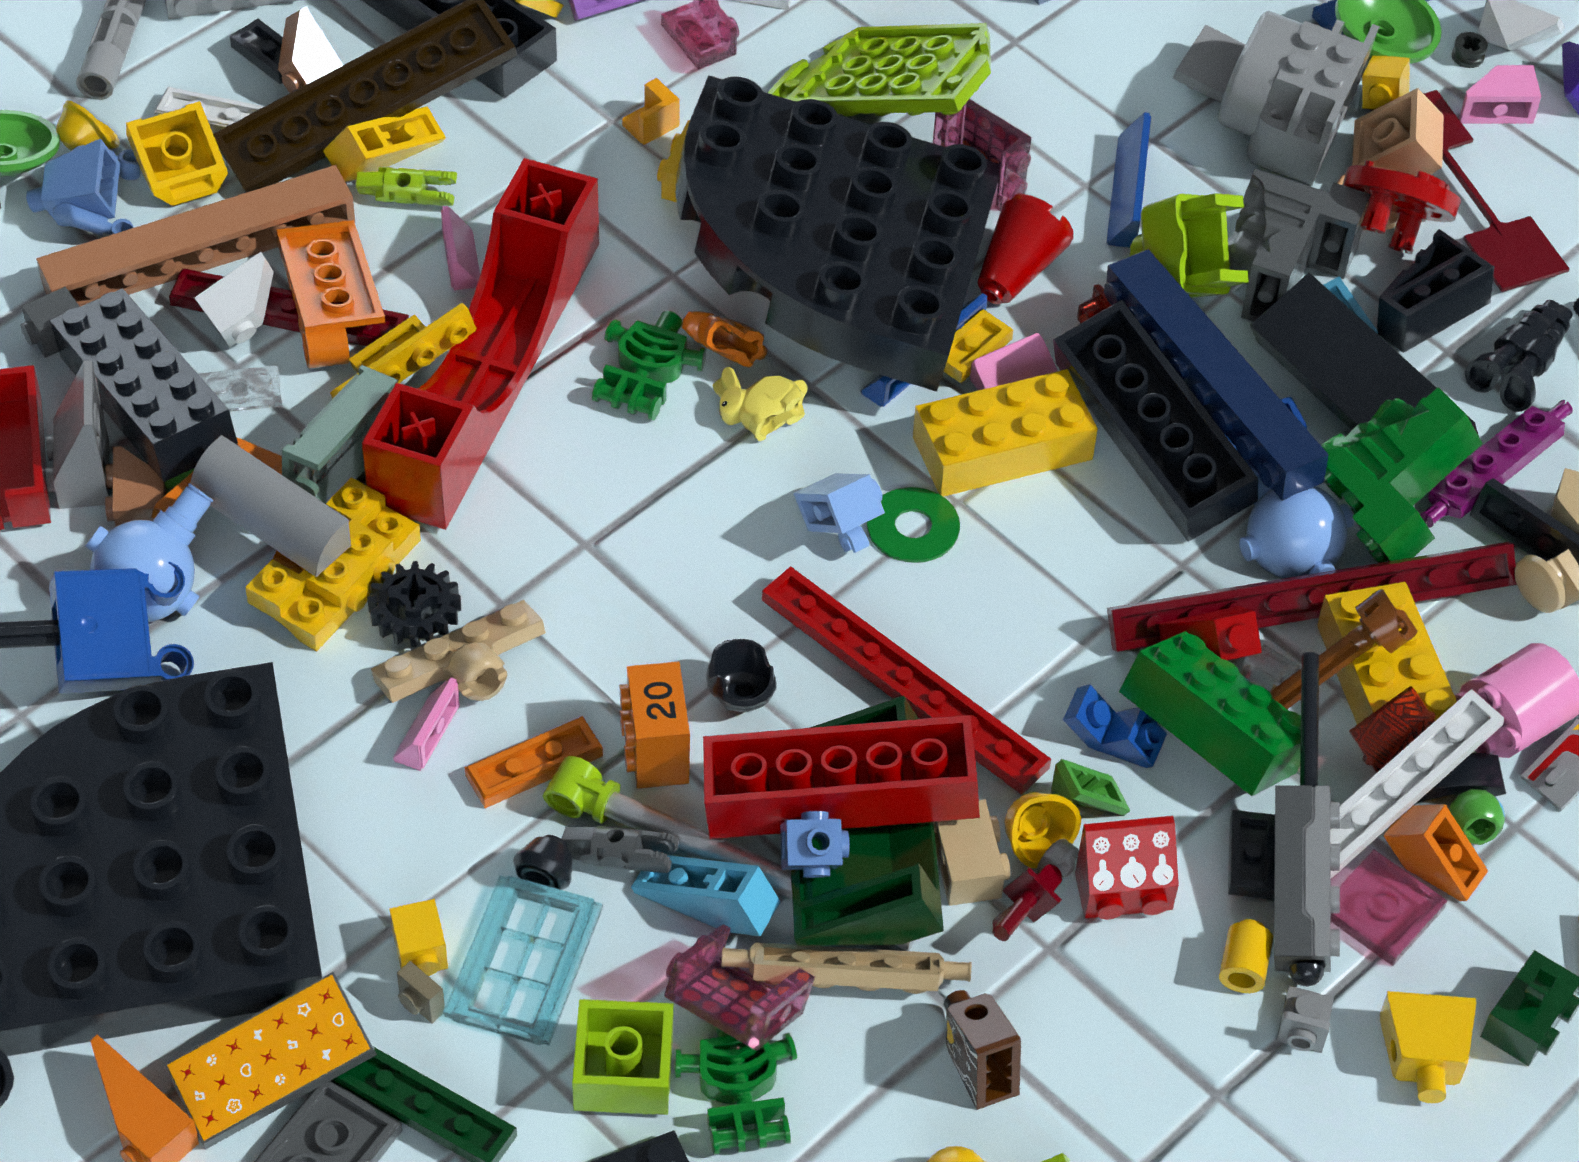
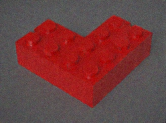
M34 365L0 369V530L4 529L5 522H12L13 528L51 523L49 492L46 483L47 462L42 397Z

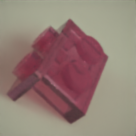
M693 0L691 3L661 14L662 27L698 70L737 54L738 25L733 17H728L721 9L718 0Z

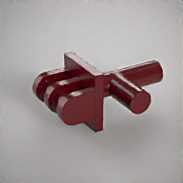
M1048 864L1039 873H1035L1029 867L1004 887L1002 891L1014 903L992 921L994 927L993 934L998 940L1007 941L1026 916L1034 923L1060 903L1062 899L1054 892L1062 882V873L1058 867Z

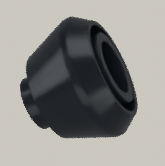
M545 835L544 837H536L514 856L513 863L517 876L533 889L545 893H557L566 889L571 883L573 856L568 849L567 843L557 836Z

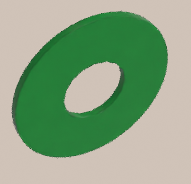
M918 487L899 488L882 495L881 501L885 513L867 521L869 537L881 552L896 560L910 563L927 562L943 556L955 545L960 532V520L954 506L940 494ZM910 511L919 512L930 519L932 528L923 537L911 538L902 535L897 530L895 521L903 513Z

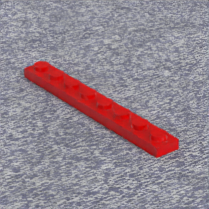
M791 566L762 590V601L892 699L904 695L919 719L971 715L975 760L1021 795L1050 769V757Z

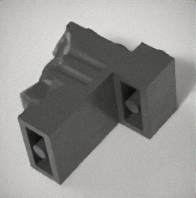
M1254 169L1243 198L1244 208H1241L1234 233L1228 238L1230 270L1248 271L1249 283H1245L1248 286L1241 318L1254 322L1302 279L1307 267L1344 279L1358 249L1363 229L1360 225L1363 222L1371 194L1337 183H1333L1330 192H1326Z

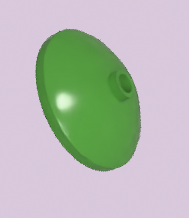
M1425 0L1336 1V19L1345 22L1342 30L1345 36L1364 43L1372 24L1379 26L1369 55L1370 57L1373 55L1410 58V64L1417 63L1431 56L1440 42L1441 25L1439 19Z
M0 110V177L15 176L36 169L49 161L57 153L60 147V135H58L54 124L41 116L28 112Z

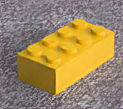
M1068 369L916 405L913 439L938 493L944 497L1093 460L1098 428Z
M1406 582L1325 595L1317 623L1327 650L1355 627L1362 625L1359 620L1361 617L1355 607L1376 591L1383 589L1394 607L1404 610L1418 631L1415 637L1391 654L1383 646L1380 647L1375 643L1371 649L1336 673L1356 724L1360 726V733L1362 731L1361 727L1366 726V721H1369L1368 719L1376 714L1361 736L1362 739L1364 738L1388 755L1387 757L1364 741L1365 745L1377 752L1385 760L1391 758L1411 729L1410 726L1384 708L1385 706H1388L1390 703L1389 709L1393 711L1392 701L1394 703L1417 699V705L1422 708L1415 706L1417 701H1414L1413 704L1404 703V706L1419 708L1421 711L1403 708V712L1418 716H1428V718H1401L1405 721L1407 719L1423 720L1422 732L1427 729L1426 726L1429 727L1457 702ZM1413 693L1410 696L1399 697L1400 695ZM1402 704L1395 706V713L1397 715H1401ZM1382 711H1385L1387 714H1389L1390 716H1392V717H1393L1394 719H1396L1398 722H1400V723L1403 724L1405 727H1407V729H1405L1404 727H1402L1401 725H1399L1397 722H1395L1394 720H1392L1390 717H1388V716H1387L1386 714H1384ZM1380 714H1382L1384 717H1386L1388 720H1390L1391 722H1393L1395 725H1397L1399 728H1401V729L1404 730L1405 732L1403 733V732L1400 731L1398 728H1396L1395 726H1393V725H1392L1391 723H1389L1387 720H1385L1384 718H1382V717L1380 716ZM1377 717L1390 727L1381 741L1368 733ZM1409 721V724L1413 725L1416 721ZM1421 721L1414 725V728L1417 725L1416 733L1418 736L1421 733ZM1376 722L1370 732L1380 739L1387 728H1383L1380 734H1376L1374 730L1378 725ZM1390 729L1398 733L1401 737H1398L1396 734L1390 731ZM1389 732L1390 734H1392L1394 737L1398 739V741L1392 738L1387 733ZM1411 734L1407 737L1408 745L1414 740ZM1365 735H1367L1369 738H1371V739L1374 740L1376 743H1378L1379 745H1381L1383 748H1385V749H1386L1387 751H1389L1390 753L1388 754L1386 751H1384L1383 749H1381V748H1380L1379 746H1377L1375 743H1373V742L1370 741L1368 738H1366ZM1385 736L1389 737L1391 740L1396 742V744L1392 743ZM1384 739L1385 741H1387L1389 744H1391V745L1394 746V747H1393V748L1390 747L1388 744H1386V743L1383 742L1382 740ZM1405 741L1402 744V750L1405 748ZM1366 748L1367 751H1368L1371 755H1373L1374 757H1376L1378 760H1380V761H1385V760H1383L1382 758H1380L1379 756H1377L1375 753H1373L1371 750H1369L1368 748ZM1370 756L1372 763L1378 762Z

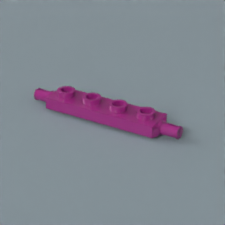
M1561 400L1552 409L1545 412L1532 405L1459 464L1429 491L1428 500L1432 505L1420 513L1428 528L1434 526L1444 516L1449 515L1459 519L1464 517L1472 510L1485 482L1494 478L1502 484L1506 483L1564 435L1565 423L1562 420L1573 412L1570 403L1566 402L1565 404V400Z

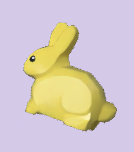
M726 367L722 371L721 378L712 385L715 393L721 398L719 403L721 419L728 425L742 422L744 427L751 431L758 441L765 440L767 434L777 430L785 423L791 425L798 422L805 415L802 401L807 393L808 386L804 380L792 381L782 376H764L749 388L742 389L734 369Z

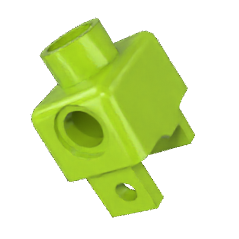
M1219 193L1205 196L1178 194L1147 204L1141 211L1142 234L1133 239L1129 256L1149 249L1191 298L1225 295L1229 293L1231 286L1249 283L1248 271L1230 270L1226 211L1244 208L1243 196Z

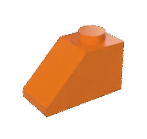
M1446 804L1413 805L1383 835L1406 870L1459 901H1467L1488 872V869Z

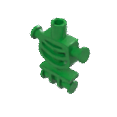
M663 311L655 325L637 320L629 329L622 327L621 322L614 319L608 325L604 339L609 343L613 341L618 342L619 366L622 369L605 365L603 378H599L593 388L592 401L599 402L602 399L611 402V407L619 409L622 403L628 404V413L635 415L639 411L648 414V418L654 421L659 414L661 405H664L667 400L666 383H672L677 380L681 375L684 365L696 366L697 371L702 372L705 365L706 348L701 347L700 351L687 349V336L678 333L682 326V319L672 311Z
M714 1022L716 1037L700 1041V1054H681V1049H676V1078H681V1073H700V1089L708 1099L725 1104H734L707 1109L708 1130H710L714 1155H719L720 1149L737 1147L738 1152L746 1151L745 1141L757 1140L759 1149L767 1148V1142L783 1140L784 1144L791 1143L787 1115H785L784 1097L753 1102V1100L760 1098L773 1089L777 1073L776 1061L787 1057L791 1061L797 1059L796 1047L790 1033L783 1034V1039L769 1043L765 1036L756 1044H752ZM780 1120L775 1122L764 1123L768 1121ZM754 1124V1129L744 1130L743 1125ZM733 1127V1128H730V1129L717 1130V1129H722V1128Z

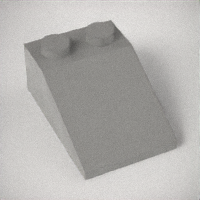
M92 360L83 361L53 418V435L46 436L48 460H53V467L46 468L47 489L49 493H56L59 509L105 505V497L110 496L105 472L106 464H110L109 437Z

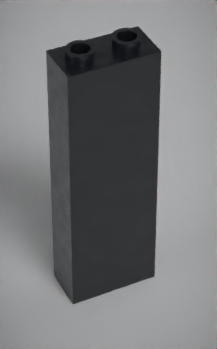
M1311 273L1306 274L1250 325L1257 343L1351 430L1360 423H1368L1385 400L1389 399L1392 401L1395 398H1399L1415 408L1423 397L1426 398L1437 388ZM1468 416L1471 424L1473 425L1475 431L1478 434L1475 422Z

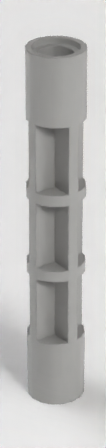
M106 0L76 80L77 88L85 96L96 100H103L112 95L146 0Z

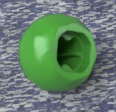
M1470 789L1461 793L1451 802L1449 811L1471 844L1483 845L1496 838L1503 829L1505 822L1503 805L1496 796L1486 790Z

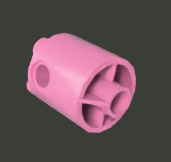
M1543 643L1527 645L1463 684L1459 693L1454 695L1458 701L1472 689L1504 717L1503 726L1475 750L1477 753L1498 755L1501 758L1512 757L1579 715L1578 676L1566 658L1556 649Z

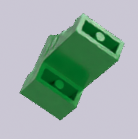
M1439 387L1426 398L1423 397L1415 408L1399 398H1395L1392 401L1388 399L1379 407L1368 423L1358 424L1346 437L1340 433L1321 444L1329 454L1324 483L1340 500L1343 498L1351 507V511L1354 513L1352 518L1360 528L1355 535L1366 546L1365 549L1378 563L1412 558L1435 539L1419 512L1413 506L1483 443L1466 413Z

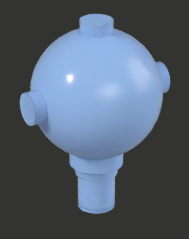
M1248 460L1245 461L1258 477V501L1254 503L1255 506L1248 519L1247 536L1239 540L1240 550L1245 560H1256L1263 569L1284 579L1336 570L1334 565L1338 562L1345 549L1347 529L1354 525L1353 513L1350 507L1345 503L1339 505L1329 493L1317 486L1299 492L1282 501L1271 488L1263 484L1259 473Z
M190 483L172 507L169 506L165 512L160 510L153 521H129L116 526L110 531L99 526L85 545V547L93 552L90 570L137 568L139 571L149 574V583L153 584L156 590L161 593L172 592L176 589L177 585L176 576L173 572L175 568L168 564V562H172L180 567L185 576V586L177 601L170 606L157 604L150 597L148 591L145 590L148 622L163 619L175 611L185 617L199 598V595L191 590L194 582L195 567L193 556L188 546L196 536L193 533L197 527L196 524L214 500Z

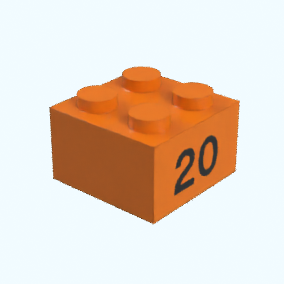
M680 661L627 666V684L619 685L621 710H619L622 736H625L624 756L626 772H635L637 789L689 784L690 730Z

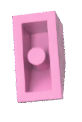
M1534 65L1495 66L1466 91L1459 116L1461 123L1533 124L1541 100Z

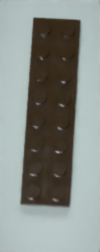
M466 0L213 133L222 156L245 193L276 184L325 158L324 149L347 126L382 117H402L517 56L516 48L484 0Z

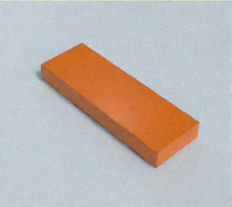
M581 716L465 767V776L484 808H487L551 780L567 756H576L587 762L603 757V747L584 717Z

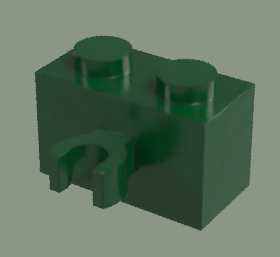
M1534 950L1490 1012L1480 1037L1527 1066H1530L1539 1052L1547 1056L1560 1035V1031L1555 1029L1561 1019L1569 1023L1579 1008V997L1576 996L1579 989V976Z

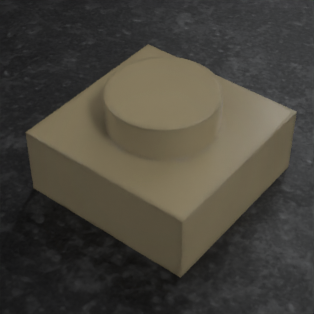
M409 961L397 972L398 998L411 1014L417 1015L420 1013L430 1023H434L445 1013L443 988Z

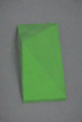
M1064 759L1055 764L1050 794L1063 796L1078 806L1125 816L1130 812L1113 776Z

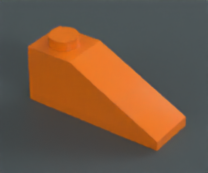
M97 1034L90 1042L122 1144L121 1157L125 1162H179L199 1144L194 1120Z

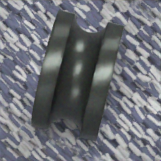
M1474 32L1459 34L1454 42L1452 59L1459 66L1465 68L1480 66L1485 59V53L1488 48L1486 39Z

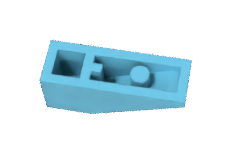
M667 855L672 861L668 873L641 871L631 886L635 894L723 932L761 936L781 903L764 873L757 865Z

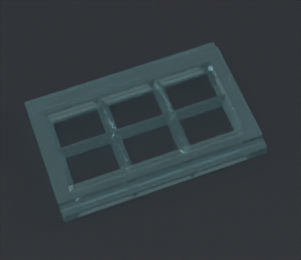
M499 876L443 1011L444 1016L452 1018L454 1022L540 1046L541 1044L550 1046L601 915L603 904L595 902L593 898L516 877ZM518 898L541 904L530 934L506 928ZM550 907L574 913L562 943L538 937ZM502 936L526 942L514 974L490 968ZM535 945L559 951L546 983L522 976ZM486 976L510 982L498 1013L473 1007ZM518 985L543 991L531 1023L506 1016Z

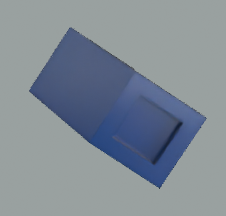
M1090 684L1077 687L1063 718V721L1088 748L1144 768L1154 766L1167 736V733L1158 723L1139 707L1115 712Z

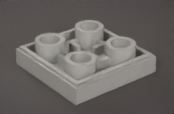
M1205 24L1176 69L1173 79L1221 103L1245 44Z

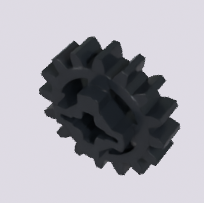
M413 561L411 569L405 570L400 563L396 564V573L394 575L383 571L381 573L382 584H371L372 596L367 597L372 626H379L382 638L392 633L394 644L399 645L406 638L410 639L412 647H416L419 639L425 638L426 642L434 639L433 635L435 633L444 636L449 634L448 624H458V612L462 609L457 581L450 582L447 570L436 574L435 564L430 563L425 570L419 569L418 561Z

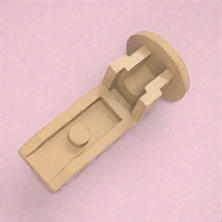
M1569 549L1548 561L1535 555H1526L1517 563L1515 567L1517 586L1526 601L1537 610L1552 613L1579 600V565Z

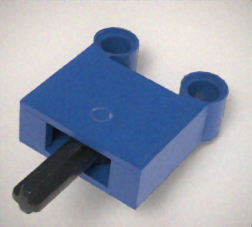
M168 562V564L175 568L173 572L176 576L177 585L176 589L172 592L161 593L156 590L153 584L149 583V574L143 573L137 568L55 571L49 583L52 620L0 622V649L54 646L59 694L126 690L137 685H146L190 675L194 668L193 656L182 645H165L158 651L156 656H152L145 590H147L150 597L157 604L170 606L177 601L185 586L184 573L178 565ZM172 662L176 664L180 669L181 675L170 676L162 670L161 663Z

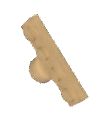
M525 600L507 605L500 611L480 620L469 622L458 630L440 638L429 640L418 648L402 655L394 656L386 662L371 668L374 682L392 703L433 684L447 681L449 678L457 679L458 690L466 698L476 701L491 699L500 692L507 678V671L503 667L505 663L498 655L545 634L542 618Z

